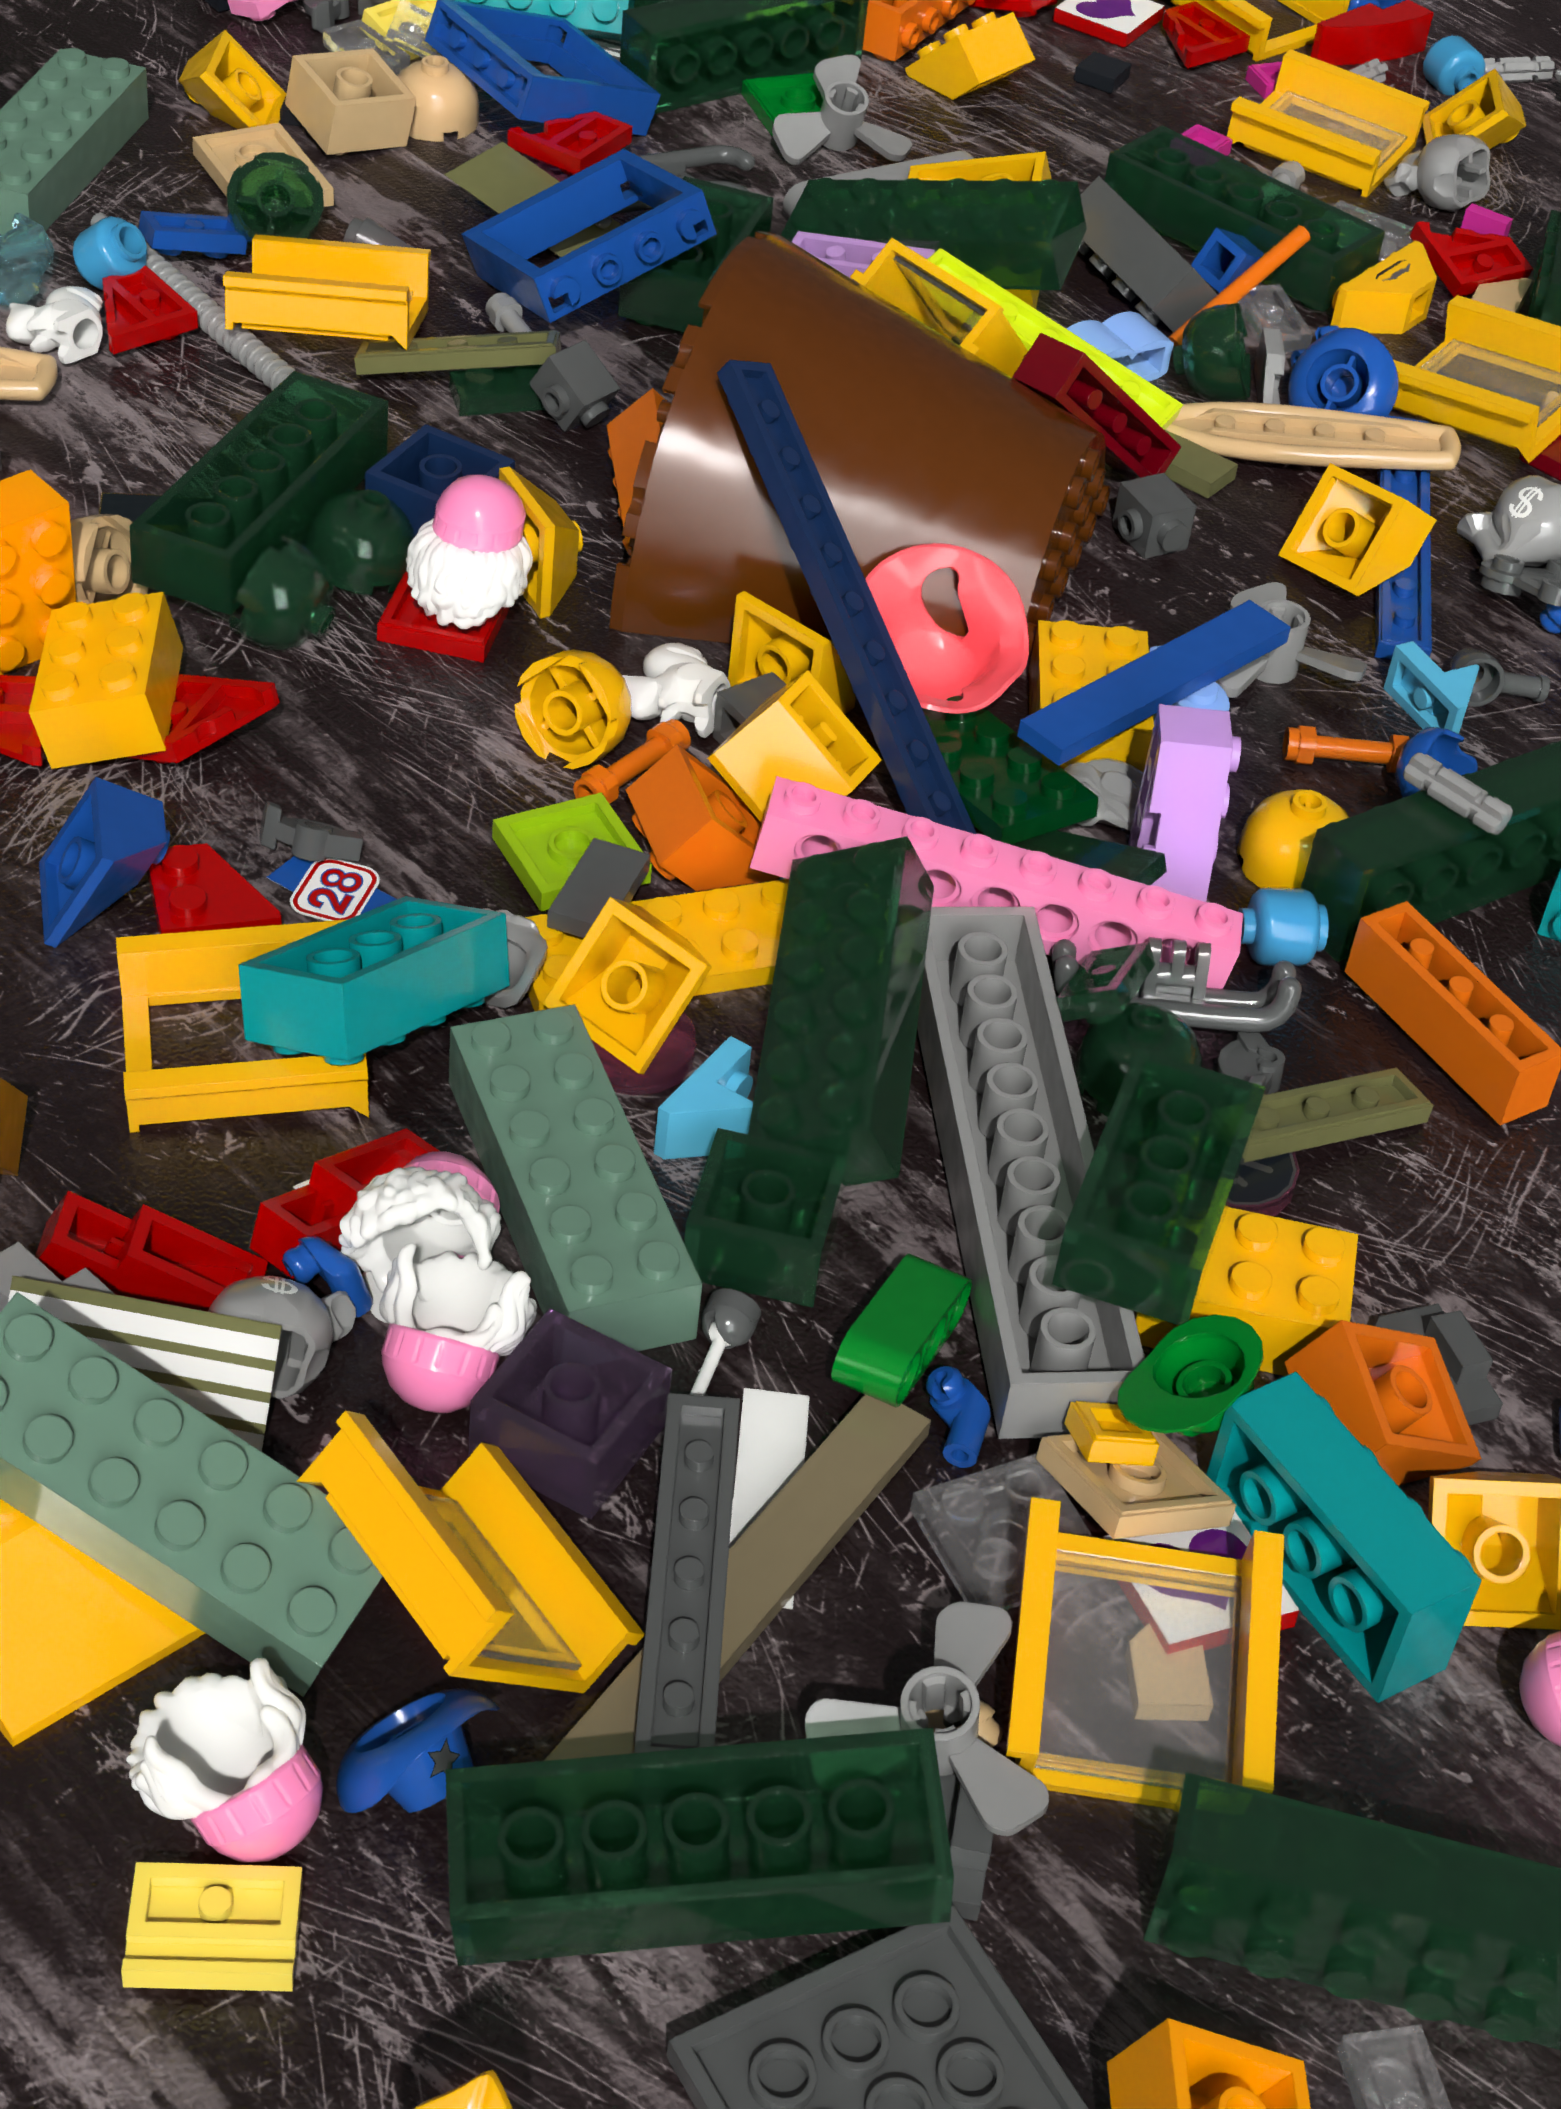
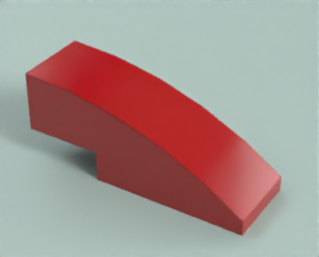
M1405 0L1385 9L1368 3L1319 22L1310 57L1332 65L1364 64L1375 58L1382 62L1424 51L1434 12L1411 0Z
M406 1128L315 1161L308 1185L260 1202L249 1248L296 1281L294 1276L288 1273L282 1258L286 1250L299 1245V1238L318 1236L341 1252L342 1245L338 1240L339 1235L342 1234L340 1221L352 1209L357 1200L358 1191L363 1190L369 1185L375 1176L389 1173L396 1168H403L416 1156L428 1152L441 1151Z
M71 1191L65 1194L48 1219L35 1257L61 1281L86 1267L116 1295L207 1312L212 1302L228 1285L251 1277L265 1276L268 1261L145 1204L141 1206L133 1219H130Z

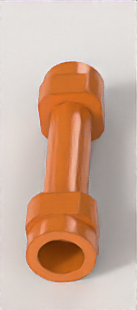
M676 719L658 723L647 731L646 742L607 768L597 764L585 771L573 786L576 799L602 793L608 803L611 804L618 799L619 787L654 765L676 744L687 750L691 745L688 729Z
M1298 725L1297 728L1286 727L1282 743L1283 760L1294 761V764L1312 765L1314 757L1386 764L1387 773H1395L1401 750L1410 738L1405 735L1391 734L1389 742L1320 736L1317 735L1316 727Z

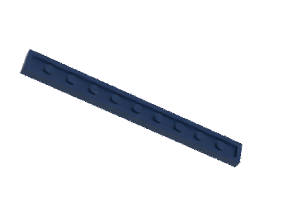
M729 360L717 372L726 393L728 404L733 410L742 430L748 450L758 467L767 488L768 496L777 511L789 539L790 547L795 553L809 585L811 596L822 615L831 636L832 644L838 652L852 685L853 693L860 703L873 733L875 744L882 754L895 784L896 792L907 814L915 817H925L935 823L977 834L771 363Z

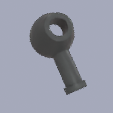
M1465 648L1458 651L1450 661L1449 671L1475 664L1480 666L1468 703L1470 707L1486 705L1496 699L1500 693L1528 697L1535 702H1544L1549 694L1550 679L1548 676L1536 675L1534 677L1504 672L1500 663L1486 652Z

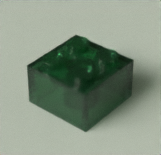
M718 1128L686 1222L684 1244L701 1282L813 1308L841 1210L849 1157Z

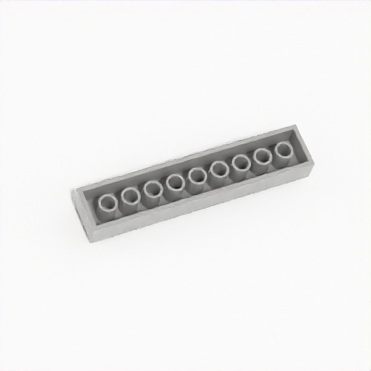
M913 907L904 965L967 1278L972 1279L970 1298L998 1439L1042 1438L1070 1434L1064 1424L1070 1402L1118 1404V1390L1127 1376L1145 1357L1035 908Z

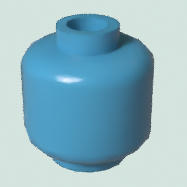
M1451 35L1435 42L1429 48L1423 61L1425 79L1443 95L1457 94L1484 76L1485 61L1482 54L1461 36Z
M109 216L99 220L78 235L73 244V258L80 275L89 284L103 290L102 278L111 275H130L147 264V244L142 232L135 225L122 218Z
M1260 888L1252 894L1247 908H1239L1238 912L1243 913L1241 944H1246L1251 959L1259 965L1274 966L1279 961L1286 960L1294 964V966H1303L1313 959L1316 952L1323 951L1326 946L1329 929L1327 909L1324 904H1318L1315 896L1307 889Z

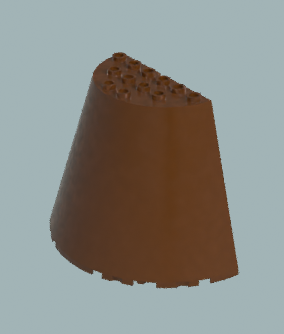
M762 231L756 232L755 238L747 236L732 250L711 279L698 303L699 308L704 309L702 327L687 325L680 342L676 360L670 366L662 387L663 392L673 394L674 397L672 402L661 401L657 412V421L663 423L658 441L653 443L645 440L633 484V497L626 514L622 536L630 538L629 546L632 547L631 557L626 564L618 562L616 566L609 628L621 632L731 644L736 595L746 591L831 641V636L818 606L811 596L809 585L796 555L790 547L789 539L777 511L768 496L767 488L754 458L748 450L745 437L733 410L728 404L726 393L717 375V372L729 360L771 363L864 577L866 578L887 557L912 546L943 543L972 550L998 565L1017 588L1025 610L1029 635V656L1032 657L1038 620L1050 621L1055 605V597L1062 598L1070 570H1076L1084 542H1090L1096 525L1097 515L1103 516L1108 503L1111 487L1103 485L1106 469H1104L1106 456L1104 435L779 234ZM946 567L930 573L922 584V599L927 611L943 630L957 636H965L969 630L958 598L957 572Z

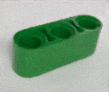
M908 1253L846 1333L832 1367V1380L891 1406L899 1407L959 1323L971 1293L972 1279Z

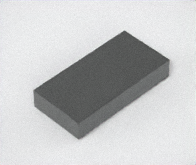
M593 838L548 909L547 927L584 938L610 897L628 903L631 902L649 872L650 854Z

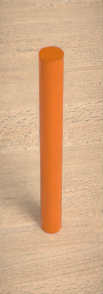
M1302 225L1294 228L1172 333L1168 338L1174 342L1173 351L1180 353L1311 239L1308 230Z

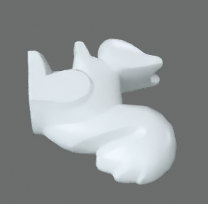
M66 286L51 292L46 298L45 305L40 307L14 302L10 303V314L6 322L7 335L15 342L30 344V349L35 353L48 352L58 347V357L63 364L81 360L98 353L103 336L102 318L99 313L102 309L103 301L99 295L86 287Z
M666 643L652 649L643 661L645 676L622 675L631 694V717L637 720H651L660 716V722L682 718L685 721L695 723L696 732L703 738L709 736L714 730L717 692L730 688V682L724 672L716 670L707 664V660L702 657L703 655L698 649L682 643Z

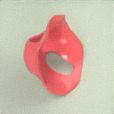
M921 544L903 549L887 557L865 578L922 708L950 714H966L978 711L999 698L1025 670L1029 656V635L1024 606L1017 588L1011 579L990 559L967 548L951 544ZM948 567L957 572L958 598L969 630L965 636H957L943 630L936 624L925 607L922 599V584L925 578L937 569ZM953 696H963L959 701L946 700Z

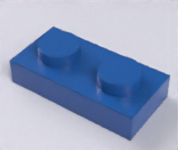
M141 211L138 229L142 232L150 247L161 254L176 256L180 255L182 251H195L212 258H226L228 254L246 255L248 235L234 217Z

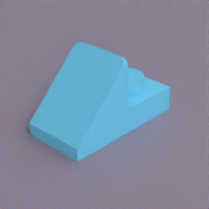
M1414 641L1395 645L1383 689L1422 729L1439 727L1459 734L1480 666L1475 664L1444 672Z
M730 1036L658 1107L654 1145L655 1155L665 1160L750 1152L754 1149L760 1110L755 1102L747 1099L753 1085V1078L749 1075L751 1046Z

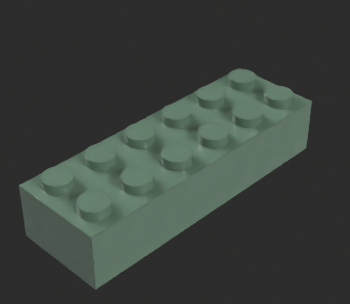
M60 48L0 109V240L32 247L147 121L149 116L146 67L129 64L128 61L122 58L113 57L106 59L88 55L83 50L77 48Z
M576 1005L451 1026L449 1085L486 1176L490 1179L498 1194L501 1213L525 1272L531 1278L530 1284L564 1367L696 1339L702 1292L701 1279Z
M16 1292L0 1312V1499L250 1663L256 1658H266L277 1676L283 1677L287 1687L304 1697L383 1578L325 1498L327 1495L313 1485L296 1482L300 1478L298 1475Z

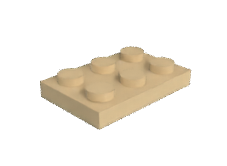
M280 122L192 137L193 155L245 221L262 222L271 219L273 216L294 212L307 214L314 212L317 208L334 205V188Z

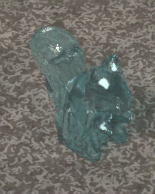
M19 212L14 214L12 219L13 229L6 232L4 236L0 234V306L9 307V304L13 302L26 304L40 291L41 276L52 264L54 258V248L44 227Z

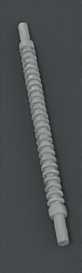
M104 213L95 214L91 219V226L108 216ZM147 244L146 266L197 310L198 327H201L203 332L215 340L218 345L224 347L226 352L232 354L233 358L238 360L244 367H247L249 372L255 374L256 378L263 381L264 385L271 388L272 392L279 395L280 399L286 401L298 414L303 415L304 419L311 422L312 426L318 429L325 438L332 442L339 441L364 463H370L376 458L378 454L377 446L352 426V420L345 411L337 407L334 402L329 401L327 396L321 394L319 389L313 387L293 367L288 366L286 361L280 359L279 355L272 352L271 348L265 346L253 333L249 332L248 329L242 328L241 323H237L233 330L225 329V309L218 306L217 302L210 299L209 295L203 293L199 287L195 286L192 281L188 280L184 274L180 273L177 268L173 267L170 262L166 261L163 256Z

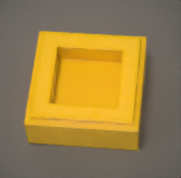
M1070 1402L1064 1424L1087 1462L1141 1466L1154 1465L1159 1449L1158 1441L1151 1431L1142 1430L1126 1421L1118 1408V1404Z

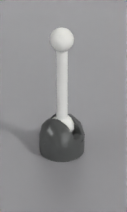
M726 1288L717 1289L710 1294L702 1313L701 1329L708 1342L711 1343V1346L689 1395L704 1396L724 1349L742 1346L754 1334L761 1317V1310L758 1304L748 1295Z

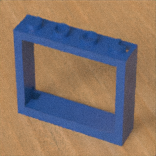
M437 0L425 41L519 120L544 123V121L572 118L578 114L596 111L633 126V135H647L661 94L565 18L454 0ZM564 31H566L567 35L563 43L561 42ZM528 61L548 63L564 77L544 75Z
M622 149L461 234L479 278L499 291L514 297L518 303L547 322L552 323L715 236L717 233L702 189L632 152ZM628 181L630 189L622 192L620 185ZM637 201H641L653 208L542 268L527 260ZM562 296L565 303L552 309L549 297L556 299Z

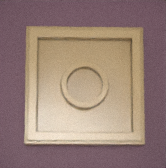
M1151 1431L1159 1443V1449L1153 1466L1087 1462L1071 1434L1041 1438L1036 1460L1113 1539L1227 1527L1231 1524L1236 1504L1164 1433Z

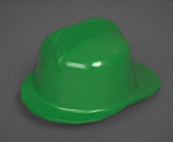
M1210 1315L1193 1318L1173 1328L1127 1376L1118 1390V1408L1126 1421L1142 1430L1158 1433L1178 1432V1434L1190 1437L1201 1433L1218 1432L1225 1411L1240 1396L1254 1390V1379L1264 1359L1262 1340L1251 1325L1236 1317Z

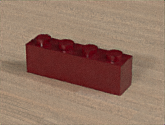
M1043 333L1039 334L1012 376L1016 381L1101 432L1105 437L1106 443L1105 463L1111 469L1131 479L1165 473L1181 449V446L1084 352Z

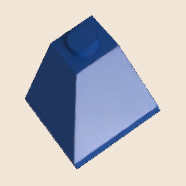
M94 778L39 861L44 944L54 948L59 946L135 887L152 863L158 864L161 862L170 842V832L165 827L162 801L101 778Z

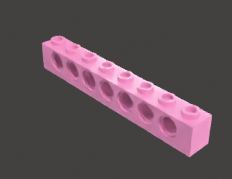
M776 776L750 868L909 915H912L913 907H1034L1046 955H1052V949L1056 942L1061 939H1067L1076 946V960L1078 964L1135 981H1142L1149 937L1162 939L1163 951L1160 962L1168 963L1170 962L1173 939L1186 941L1185 964L1194 965L1197 943H1211L1207 988H1224L1240 954L1243 913L1227 909L1217 903H1207L1176 894L1159 886H1149L1115 876L1101 869L1088 868L1057 859L1040 851H1030L996 841L982 834H973L935 823L925 817L911 816L877 806L867 800L850 798L816 788L809 783L796 782Z

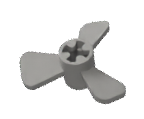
M843 55L827 58L816 65L813 79L823 98L820 112L780 114L775 118L772 134L783 158L789 164L800 165L821 145L834 151L849 150L856 145L858 138L891 161H903L910 153L912 142L907 137L864 121L869 97L865 89L856 83L861 66V60L857 56Z
M1270 582L1236 594L1231 600L1229 610L1248 600L1253 601L1291 626L1287 643L1215 682L1223 688L1229 698H1236L1255 679L1271 684H1282L1293 680L1297 675L1300 662L1351 681L1362 680L1366 673L1367 664L1355 658L1305 647L1304 644L1311 621L1310 614L1301 605L1286 600L1287 588L1284 584Z
M956 1602L945 1607L936 1619L934 1666L920 1670L908 1680L901 1694L900 1707L823 1698L814 1702L806 1713L805 1734L811 1768L816 1780L828 1789L838 1790L905 1756L913 1767L925 1774L946 1776L955 1773L982 1824L994 1834L1000 1836L1014 1835L1046 1813L1049 1804V1792L1045 1784L978 1739L980 1698L976 1687L1011 1636L1012 1620L1008 1612L997 1606L970 1602ZM944 1710L943 1724L947 1728H936L935 1733L927 1731L928 1717L925 1712Z

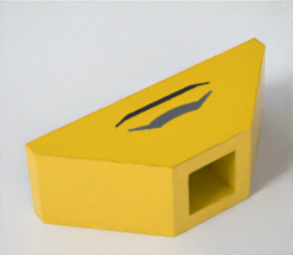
M1415 240L1397 252H1393L1389 257L1373 267L1367 268L1363 273L1347 283L1341 284L1332 299L1334 313L1331 325H1337L1340 328H1356L1368 333L1402 335L1425 320L1437 276L1424 245Z

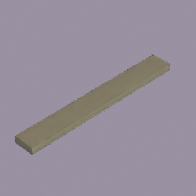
M865 1394L732 1545L728 1556L719 1683L928 1437L931 1424L929 1418L904 1404L894 1407ZM644 1647L535 1770V1787L597 1827L640 1778L633 1777V1758Z

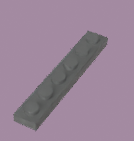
M668 1393L633 1758V1777L712 1783L740 1398Z

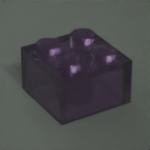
M549 1308L471 1399L468 1456L472 1454L481 1442L498 1446L530 1488L592 1519L665 1427L672 1369Z

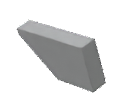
M1263 328L1254 365L1258 403L1280 404L1278 387L1281 377L1284 376L1285 368L1282 333H1280V329Z

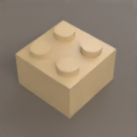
M374 48L293 55L285 105L327 155L340 156L348 152L407 146L416 97Z

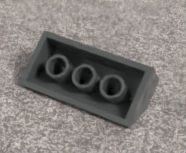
M1100 176L1059 216L1072 229L1066 238L1084 256L1092 250L1094 254L1088 260L1107 280L1115 273L1118 277L1112 284L1130 303L1138 297L1141 301L1135 308L1154 326L1162 321L1174 333L1218 295L1200 274ZM1229 309L1210 327L1231 324L1237 318V315Z

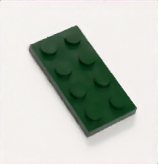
M953 696L946 700L959 701L963 696ZM983 708L966 714H950L922 709L972 824L984 835L993 840L1012 845L1097 817L1099 797L1019 738L1014 730L987 709Z

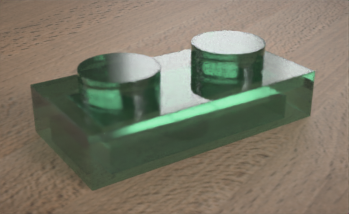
M542 365L450 371L449 389L459 416L545 410L542 401L529 384Z
M1150 942L1091 951L1057 997L1063 1021L1086 1018V1022L1089 1024H1101L1120 1017L1156 965Z

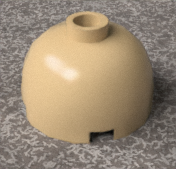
M428 55L400 71L398 74L399 79L416 97L409 137L418 140L440 142L444 141V133L458 131L457 139H460L476 130L479 123V99L473 81L449 62L447 58L439 55Z
M97 514L70 521L76 602L89 604L114 600L128 593L148 594L149 561H139V552L135 544L145 543L140 531L131 520L117 514Z

